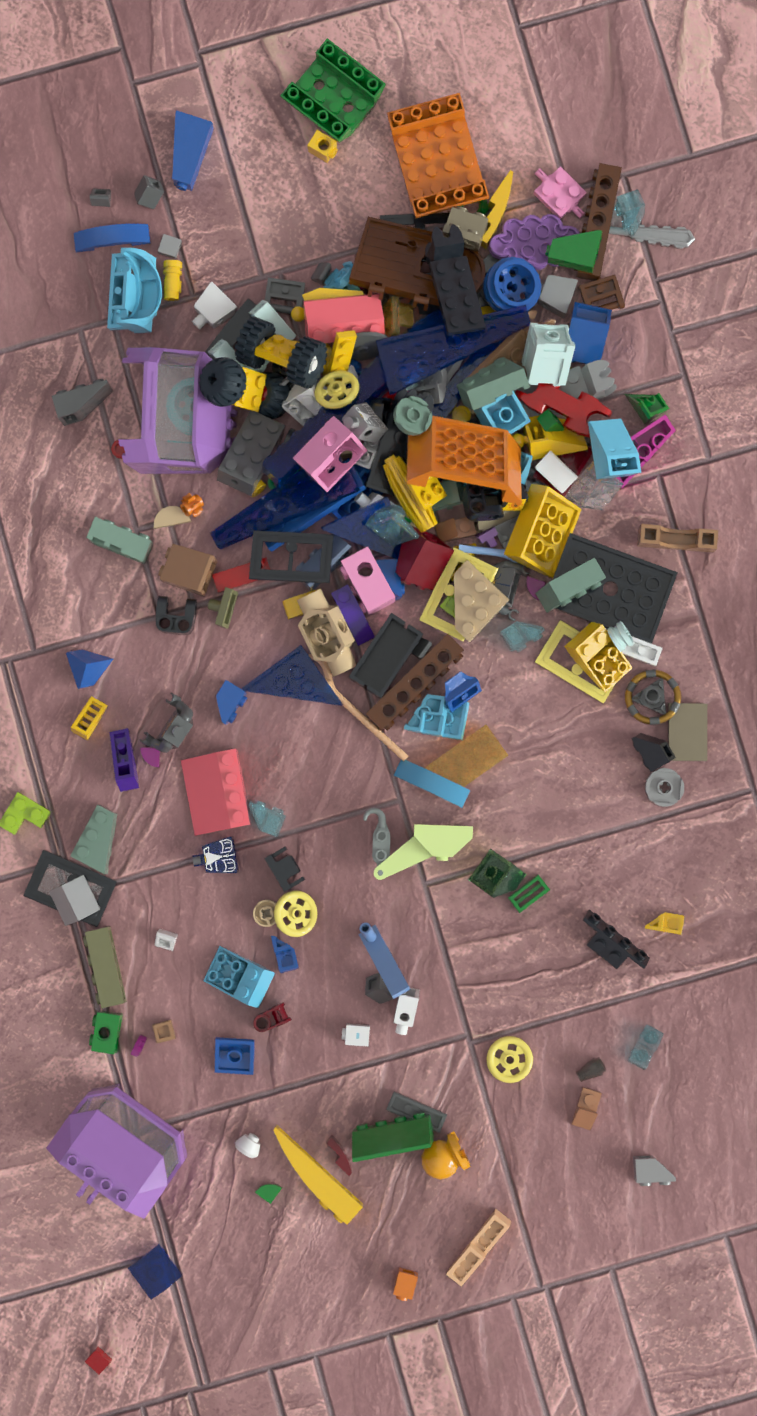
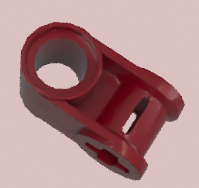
M285 1003L275 1005L267 1011L258 1014L253 1021L254 1028L258 1032H265L291 1021V1017H288L285 1011ZM261 1017L265 1018L268 1022L265 1028L258 1027L256 1023Z

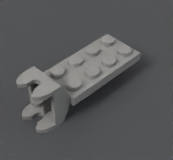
M597 360L586 364L582 369H580V366L569 369L566 385H561L559 390L578 399L582 391L597 399H601L614 393L617 386L614 384L615 379L608 377L612 371L608 367L610 365L609 362ZM530 385V388L525 390L523 387L516 390L529 394L535 392L538 385ZM520 401L528 417L540 415ZM548 408L553 414L559 415V413Z

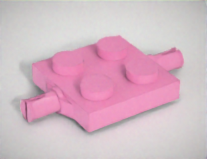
M561 166L549 176L541 168L535 172V175L542 183L534 190L533 194L554 215L560 219L570 212H573L579 219L584 216L585 212L577 205L586 196L587 192Z

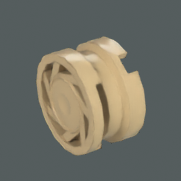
M272 900L260 901L253 910L255 922L263 927H270L276 924L274 919L276 902Z

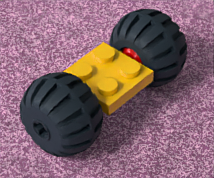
M227 357L215 358L203 367L202 374L199 377L200 391L205 399L213 405L220 407L233 405L260 413L270 419H277L287 412L283 409V404L281 403L286 401L291 387L288 383L285 386L279 385L285 379L280 374L274 372L260 373L244 368L233 359Z

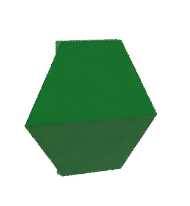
M660 393L656 395L624 394L644 425L670 409Z

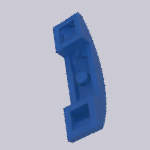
M148 224L106 225L74 233L76 253L93 251L95 248L106 246L151 244Z

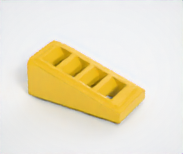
M91 696L72 724L71 731L88 740L108 705ZM91 705L99 708V712L91 708ZM89 711L94 714L95 718L88 715L87 712ZM85 718V719H87L88 721H90L91 724L89 725L88 723H86V722H84V721H82V720ZM79 725L85 727L87 730L84 731L83 729L79 728Z

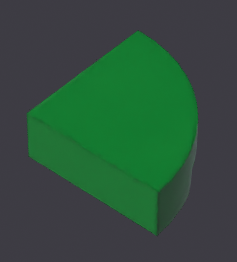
M266 1184L260 1186L255 1193L271 1204L282 1187L278 1184Z

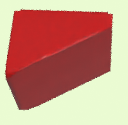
M98 1346L85 1360V1363L100 1375L111 1363L112 1358Z

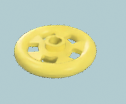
M330 372L317 383L314 391L315 399L322 407L327 409L343 408L349 405L358 395L359 382L355 375L350 372ZM342 378V381H335V379ZM351 383L352 388L346 389V384ZM326 384H329L327 390L323 389ZM327 395L332 397L329 401L325 399Z
M294 890L285 893L275 905V923L281 932L288 936L300 937L312 930L317 920V907L314 900L302 891ZM298 898L304 901L303 906L296 904ZM288 901L291 906L286 911L283 906ZM296 910L299 912L298 917H295L294 914ZM305 910L310 911L309 919L305 918ZM285 916H287L288 920L290 921L288 925H285L283 921V918ZM302 922L303 927L296 929L295 923Z
M505 1036L499 1038L490 1046L486 1058L487 1066L490 1073L497 1080L505 1083H515L524 1079L529 1074L533 1064V1055L530 1047L522 1039L514 1036ZM508 1044L516 1045V1051L507 1050ZM498 1049L503 1051L500 1058L495 1057ZM519 1054L525 1055V1062H519ZM507 1057H513V1062L507 1063ZM499 1063L505 1068L502 1073L496 1068ZM518 1067L520 1072L512 1075L510 1070Z

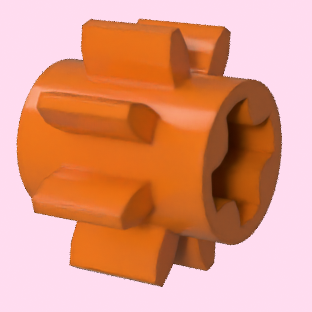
M188 493L182 497L180 508L186 516L192 514L195 518L202 513L204 503L199 495L195 494L192 496Z

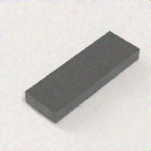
M393 1091L386 1110L399 1116H406V1119L414 1118L413 1114L425 1112V1115L430 1114L433 1130L440 1133L447 1117L446 1113Z

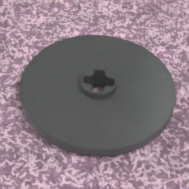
M377 332L356 333L357 338L351 360L364 361L384 354L390 347L389 338Z

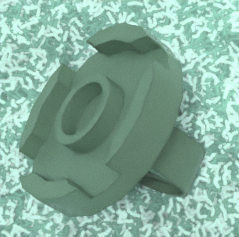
M409 396L397 403L394 408L393 417L399 430L414 436L422 434L429 428L432 423V412L430 413L427 408L428 404L419 397Z

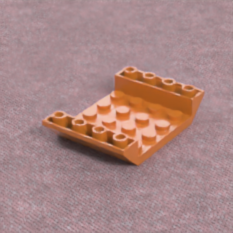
M460 93L387 112L394 146L415 218L489 199L486 183L482 179L465 119V109Z
M432 416V423L425 432L420 435H408L406 484L426 487L429 476L501 489L503 502L521 505V447L508 430Z

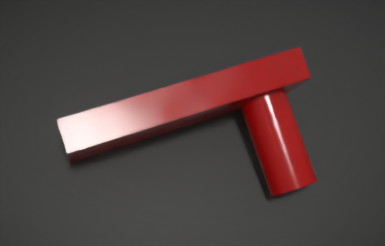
M267 557L262 558L261 569L271 570ZM250 563L212 574L217 592H224L225 587L234 589L259 581L249 579Z

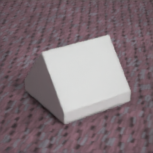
M159 929L156 933L155 946L173 951L178 934Z

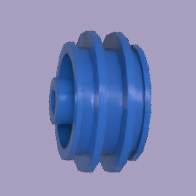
M508 257L501 259L488 270L484 277L483 291L486 301L493 310L501 315L514 317L524 314L535 306L540 297L542 285L539 274L533 265L521 258ZM499 276L503 278L502 282H499ZM520 293L525 295L524 299L520 298Z

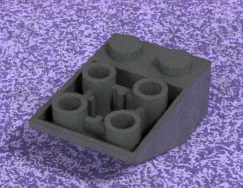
M98 379L93 381V384L87 386L85 384L77 385L73 390H60L56 392V395L52 396L57 417L64 426L83 421L113 392L107 380Z

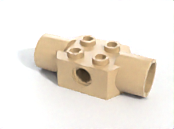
M321 589L298 599L297 602L304 615L298 627L314 660L326 661L333 676H337L355 667L357 662L350 650L355 640L339 607L329 605Z

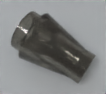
M600 1057L591 1059L585 1066L576 1071V1074L580 1081L583 1082L602 1076L607 1070Z

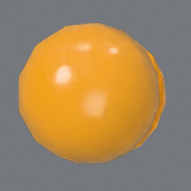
M454 1131L447 1134V1141H433L432 1146L425 1148L421 1155L422 1167L426 1174L432 1178L446 1179L456 1172L458 1166L462 1167L463 1170L471 1167L464 1149L460 1150L459 1139Z

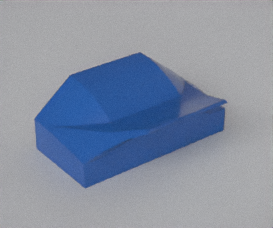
M460 671L445 682L446 694L444 700L447 709L451 713L482 691L478 679Z

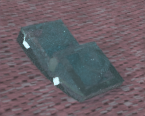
M646 1025L627 1061L646 1070L664 1033Z

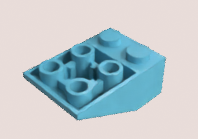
M622 419L588 422L596 479L625 477L641 473L639 453Z
M219 946L203 981L246 1005L259 1008L275 972Z

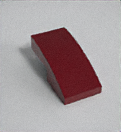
M331 1135L327 1139L326 1144L339 1155L335 1159V1163L350 1176L352 1174V1167L342 1145Z

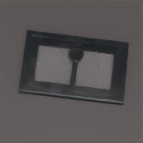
M43 850L23 896L57 910L49 891L84 875L100 910L80 921L98 927L117 881Z

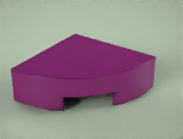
M527 576V589L531 596L539 601L535 593L544 587L546 582Z
M141 747L143 759L151 766L159 768L160 751L155 748Z
M139 1036L131 1051V1055L137 1057L141 1054L147 1040L146 1036Z

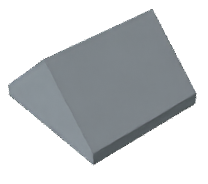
M84 875L49 891L65 926L80 921L100 910Z

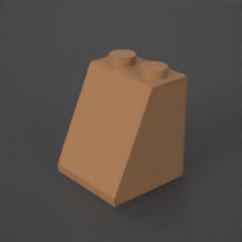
M172 544V547H168L165 554L167 559L165 566L162 565L159 570L158 576H160L161 582L205 597L212 574L217 565L216 558L210 554Z

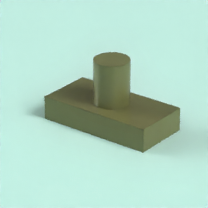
M225 587L222 601L209 600L208 609L218 612L216 625L226 629L229 628L238 596L237 591Z

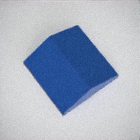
M216 1037L215 1073L253 1075L255 1040Z

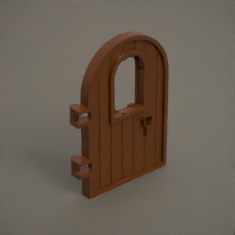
M368 216L349 277V284L369 289L368 297H371L373 292L379 293L380 300L383 299L384 293L413 299V308L417 307V303L424 304L425 311H427L429 304L439 306L432 276L420 273L423 264L422 259L425 257L426 245L429 242L432 243V232ZM464 248L463 256H467L478 294L484 282L485 264L477 251Z

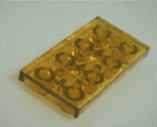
M486 724L430 763L425 769L465 787L509 755Z

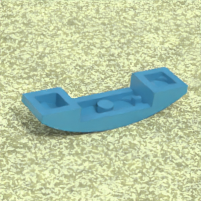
M407 760L404 762L400 761L393 775L463 808L470 793L469 789Z

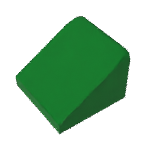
M550 410L544 411L537 418L538 422L547 432L563 431L565 428L557 416Z

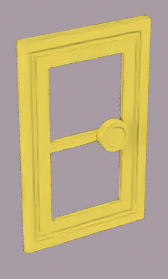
M454 547V552L429 598L420 621L464 642L465 638L455 629V625L434 616L438 604L444 593L447 596L454 595V586L448 583L458 562L464 564L466 560H469L491 582L498 568Z
M560 620L535 663L604 704L615 684L605 693L578 676L583 672L578 664H574L571 671L550 659L563 635L573 639L580 632Z

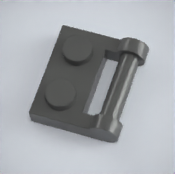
M268 277L265 301H268L276 312L291 314L294 307L271 304V299L297 302L296 307H302V295L305 293L306 284L304 282Z

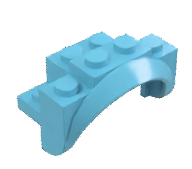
M121 248V253L112 254L107 328L110 330L128 329L134 333L152 332V320L157 316V310L162 299V284L156 270V258L141 249Z

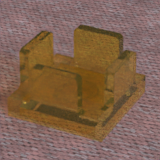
M392 296L382 306L385 335L389 338L390 345L401 347L409 340V336L399 334L400 326L409 328L413 326V309L408 308V304L400 303L399 297Z

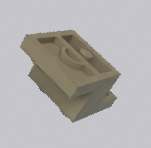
M452 207L447 223L442 231L443 236L446 238L450 237L449 230L451 225L454 224L462 233L464 248L479 252L483 236L487 231L488 218H485L486 216L479 212H475V214L467 212L468 210L464 207Z

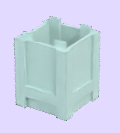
M530 323L521 361L522 366H525L530 385H538V383L553 384V386L566 385L575 349V344L571 341L568 325Z

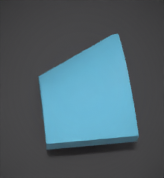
M427 694L421 706L415 710L408 724H405L404 730L463 740L470 703H464L451 713L446 707L445 696Z

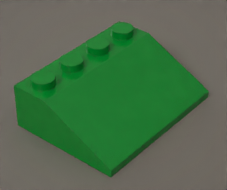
M425 1112L413 1114L414 1118L406 1119V1116L394 1118L392 1122L380 1120L376 1121L375 1125L368 1126L367 1123L357 1125L356 1129L352 1131V1161L358 1162L430 1148L435 1138L430 1114L425 1115Z

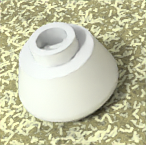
M249 1133V1135L244 1134L236 1140L235 1147L242 1154L255 1158L259 1155L261 1144L258 1142L259 1138L256 1135Z

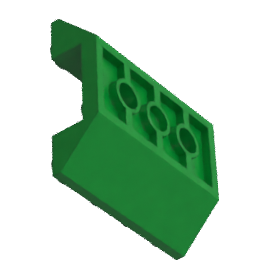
M327 38L315 52L316 59L296 84L291 82L280 97L337 142H341L353 134L375 107L386 83ZM322 82L324 87L318 90L314 88V84ZM350 104L353 106V110L345 112L343 107Z

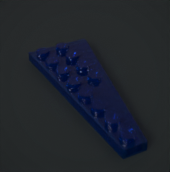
M526 305L483 315L486 327L480 331L447 336L445 325L443 324L377 340L376 344L389 395H393L530 326L531 322Z

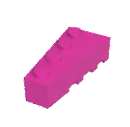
M666 414L631 437L639 453L641 467L676 431ZM634 475L611 479L617 489L621 490Z

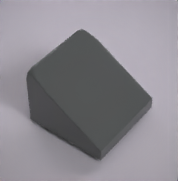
M328 262L319 263L311 279L320 285H324L325 280L332 271L331 264Z
M422 638L412 652V655L421 660L431 648L432 643Z

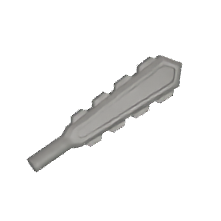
M638 224L636 227L631 228L610 226L609 234L629 236L635 239L636 242L642 243L647 241L648 244L653 245L660 243L661 246L666 247L674 245L678 249L687 248L695 241L691 231L685 227L672 229L671 226L658 228L656 225L645 227Z

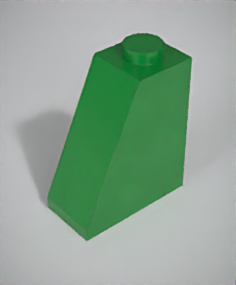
M596 230L553 239L551 245H547L545 256H548V263L593 273L602 239V231Z

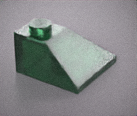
M490 849L468 880L495 898L516 890L527 874Z

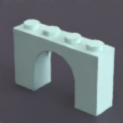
M262 300L249 312L252 317H257L274 324L276 329L274 333L276 335H282L284 338L294 341L293 339L296 337V334L268 301ZM223 339L208 351L213 359L227 357L236 361L241 367L260 373L266 369V365L270 362L265 360L266 363L257 369L241 364L236 360L234 349Z

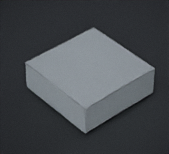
M163 234L158 253L176 259L182 240Z

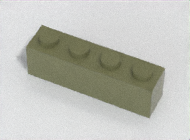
M111 927L85 932L86 936H83L85 948L88 947L90 955H87V960L94 972L91 978L93 985L97 986L98 993L95 994L97 1004H101L102 1009L126 1003L127 1000Z

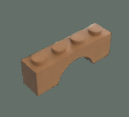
M641 524L638 530V547L712 553L717 550L718 530H678L650 524Z

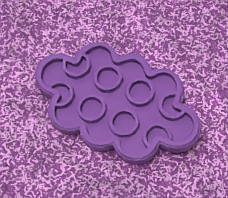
M554 214L544 215L541 219L535 215H528L522 221L512 218L504 223L501 234L491 238L489 252L497 259L508 257L524 259L533 265L535 270H542L548 264L558 267L559 265L548 263V256H545L547 245H551L552 240L555 238L580 234V232L573 226H563L561 219Z

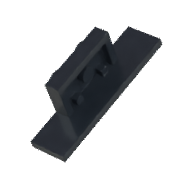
M591 910L587 911L583 921L597 931L588 941V947L616 969L628 957L643 969L647 966L650 957L643 950L638 949L628 938L619 934L612 925L604 922L597 913H593Z

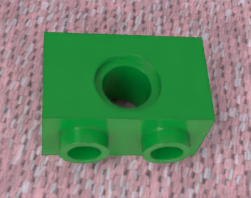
M98 1011L97 1015L93 1016L92 1026L95 1029L94 1034H91L89 1039V1046H92L91 1051L107 1054L117 1053L123 1014ZM102 1027L109 1029V1037L101 1035Z

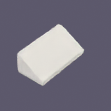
M549 451L535 466V469L561 493L578 478L552 451Z

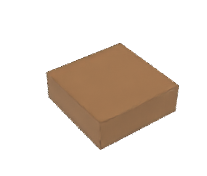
M171 1019L152 1024L156 1043L176 1039Z

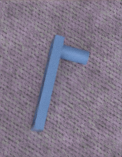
M362 923L359 928L361 932L359 936L393 999L411 990L376 925L371 927L369 923Z

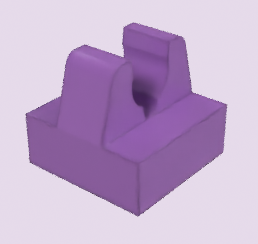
M493 527L478 533L475 537L479 543L485 542L489 548H493L497 545L494 536L498 532Z

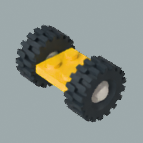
M251 317V319L247 320V323L243 324L244 328L240 329V336H237L236 341L238 342L235 345V349H237L235 356L239 363L257 369L266 363L265 360L287 367L286 375L290 383L306 389L312 388L317 383V379L319 380L321 377V372L323 373L324 371L323 366L326 365L327 347L325 343L306 336L300 338L299 342L291 341L282 335H276L274 333L276 331L274 324L257 317Z

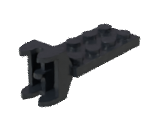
M452 224L449 230L450 237L446 238L443 236V232L438 227H435L432 231V243L429 242L426 245L425 257L427 264H429L447 336L484 330L486 326L467 256H463L464 239L462 233L456 225Z
M401 388L396 393L391 405L394 413V408L400 400L409 396H415L428 404L427 408L431 413L434 401L431 395H427L424 398L421 393L417 394L416 389H411L407 392V388ZM389 412L385 424L388 430L380 438L365 486L395 496L383 468V465L386 464L384 460L392 455H395V457L400 456L407 465L408 434L399 430L395 424L393 413Z

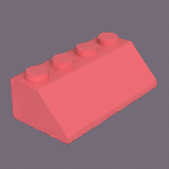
M379 293L372 294L371 297H368V294L303 301L306 337L323 343H334L336 332L355 330V333L377 332L385 335L384 316Z

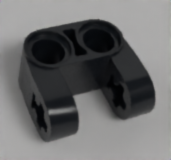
M467 483L462 491L465 516L471 521H490L503 518V506H486L484 496L485 493L496 492L499 489ZM469 489L474 490L476 494H472ZM472 507L477 508L479 512H475Z
M158 596L156 607L157 628L166 634H191L196 619L197 599H187L185 615L177 616L168 615L169 597ZM164 619L170 620V626L166 629L161 628V622ZM183 621L189 622V628L185 631L180 630L179 627Z

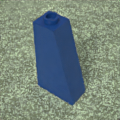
M176 110L172 180L177 189L192 191L214 127L211 121Z

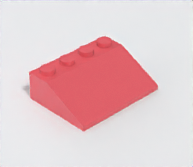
M236 748L181 760L195 836L252 825L238 750Z

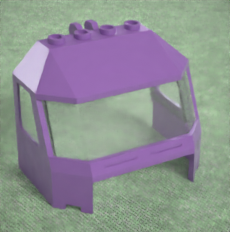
M156 347L128 348L126 351L128 357L123 358L122 363H142L144 365L141 439H118L119 445L124 446L125 453L122 454L123 463L140 474H210L222 463L232 445L230 430L237 428V423L231 419V417L237 416L234 406H215L207 401L200 391V374H202L203 367L212 359L205 352Z
M120 1084L93 1088L68 1116L46 1149L59 1164L84 1181L76 1196L80 1198L88 1185L95 1189L88 1197L86 1203L90 1205L100 1192L123 1210L145 1218L187 1158L183 1130L179 1132L118 1088Z

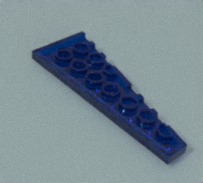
M340 455V456H339V461H340L341 463H345L344 460L342 459L341 455ZM333 467L329 471V473H332L335 470V467ZM301 469L210 532L216 546L221 550L252 537L253 531H266L352 495L360 491V488L348 470L326 492Z

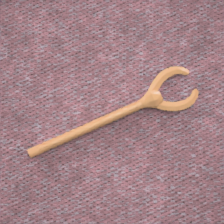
M312 654L306 656L307 659L314 660ZM314 660L321 666L325 678L319 685L305 681L300 676L299 669L297 667L294 668V678L302 688L332 695L403 762L409 757L338 692L333 682L332 672L326 661Z

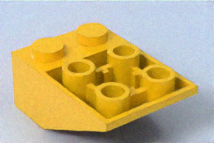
M590 622L564 646L573 660L605 693L632 669L623 653L617 649L603 624Z

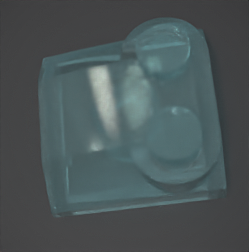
M399 505L388 506L375 511L366 523L371 530L392 547L419 538V534L404 519L406 513Z

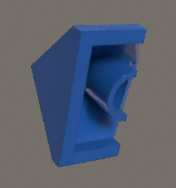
M83 649L66 653L78 689L94 686L113 661V658Z

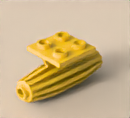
M392 455L385 459L386 464L383 465L390 487L413 524L421 533L438 524L432 506L447 496L438 478L429 476L426 487L406 484L407 465L401 457Z

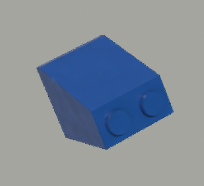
M579 302L574 303L569 324V335L571 341L575 344L571 363L580 362L586 365L593 361L601 360L610 327L612 310Z

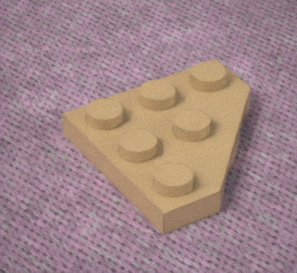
M466 560L454 573L455 629L468 642H471L509 599L469 560Z

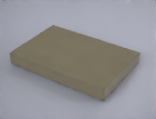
M668 703V711L672 703ZM680 703L677 713L668 720V745L676 757L672 761H707V704Z

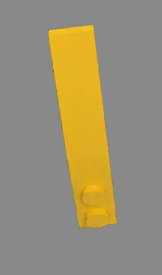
M276 1125L273 1131L282 1150L300 1178L320 1200L319 1204L324 1209H330L335 1213L333 1216L341 1224L344 1222L348 1225L363 1208V1203L283 1129Z

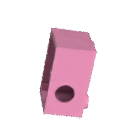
M333 416L293 459L317 484L328 492L368 450L346 426ZM346 450L351 451V460L347 463H341L339 461L340 454ZM333 467H335V470L332 473H329V471Z
M369 547L341 560L340 572L345 580L349 579L353 595L358 596L361 602L358 604L363 614L367 612L368 616L395 602V595ZM362 568L372 570L370 576H363L358 573Z

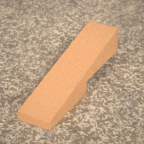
M495 1209L446 1272V1275L462 1286L482 1263L486 1254L510 1227L511 1220Z

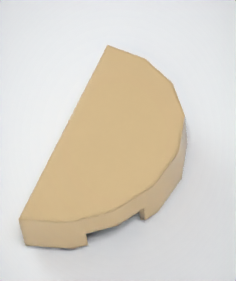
M168 506L157 513L154 519V529L190 523L192 521L190 516H186L180 507Z

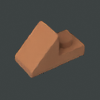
M467 517L456 520L451 518L435 525L437 536L444 542L476 535L474 521L469 520Z
M582 1087L572 1125L591 1130L598 1115L596 1111L601 1098V1092Z

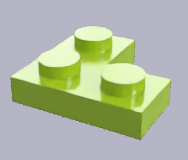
M17 792L0 820V827L16 835L26 819L42 828L52 811L22 793Z

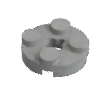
M668 768L658 769L652 772L646 780L645 792L647 798L657 806H672L682 798L684 782L674 770ZM663 782L670 786V789L666 790L665 793H662V789H659Z

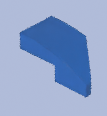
M271 936L279 972L284 973L299 969L295 949L277 937Z

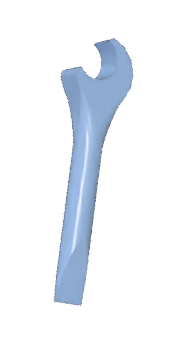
M459 544L458 549L465 553L498 556L515 562L504 555L505 549Z

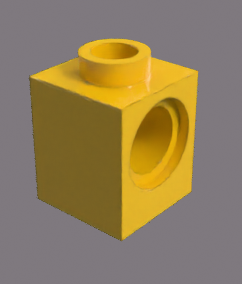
M316 130L307 145L309 153L328 163L330 158L333 159L338 151L337 141L319 130ZM321 145H327L328 149L321 150L319 147Z

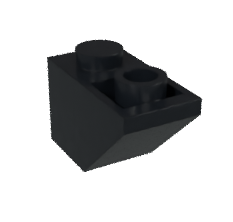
M643 733L632 738L634 748L641 754L643 763L650 772L676 758L665 740Z

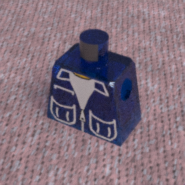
M233 836L203 845V854L192 855L194 867L205 865L206 873H239Z

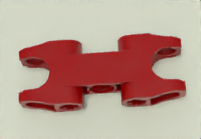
M538 383L535 392L529 394L520 390L515 391L517 398L529 409L541 415L549 408L566 417L563 424L565 428L577 435L590 438L589 426L587 425L588 418L593 414H601L605 417H610L612 411L597 398L583 391L578 399L559 390L560 386H553V384Z

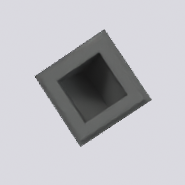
M93 188L90 194L91 205L110 207L111 190Z

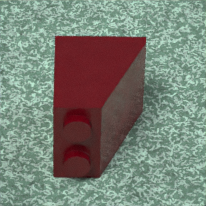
M407 524L395 573L407 585L413 583L419 589L425 590L427 588L433 590L454 550L435 534L427 531L421 533L418 528Z

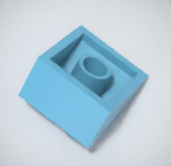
M512 391L513 395L508 397L506 394L495 398V402L474 410L482 425L505 429L510 434L531 421L514 391Z

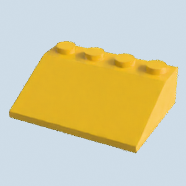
M531 484L528 490V502L525 503L523 510L520 511L504 555L553 579L569 534L573 533L582 509L549 486Z

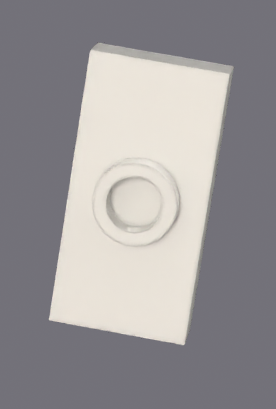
M632 637L634 644L626 646L625 650L622 651L623 655L656 666L663 648Z

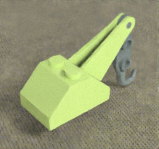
M370 808L363 816L364 821L367 820L370 814L374 813L378 816V824L373 833L372 850L373 860L377 863L374 876L378 880H382L432 856H435L438 861H448V857H453L473 838V826L414 824V836L390 856V832L386 824L384 812L379 808Z

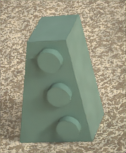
M505 357L496 359L494 363L480 369L478 373L465 378L463 382L457 385L463 405L472 410L495 402V398L506 394L507 397L513 395L512 391L523 387L524 390L530 388L524 368Z

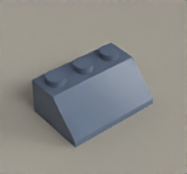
M334 534L331 573L341 564V560L347 558L352 553L351 546L337 534ZM322 547L319 550L317 548L313 550L309 555L310 559L306 563H300L295 570L319 572ZM302 582L310 591L315 590L321 584Z

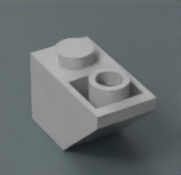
M653 1155L633 1156L634 1180L640 1186H651L653 1182H659V1185H670L671 1182L676 1181V1177Z

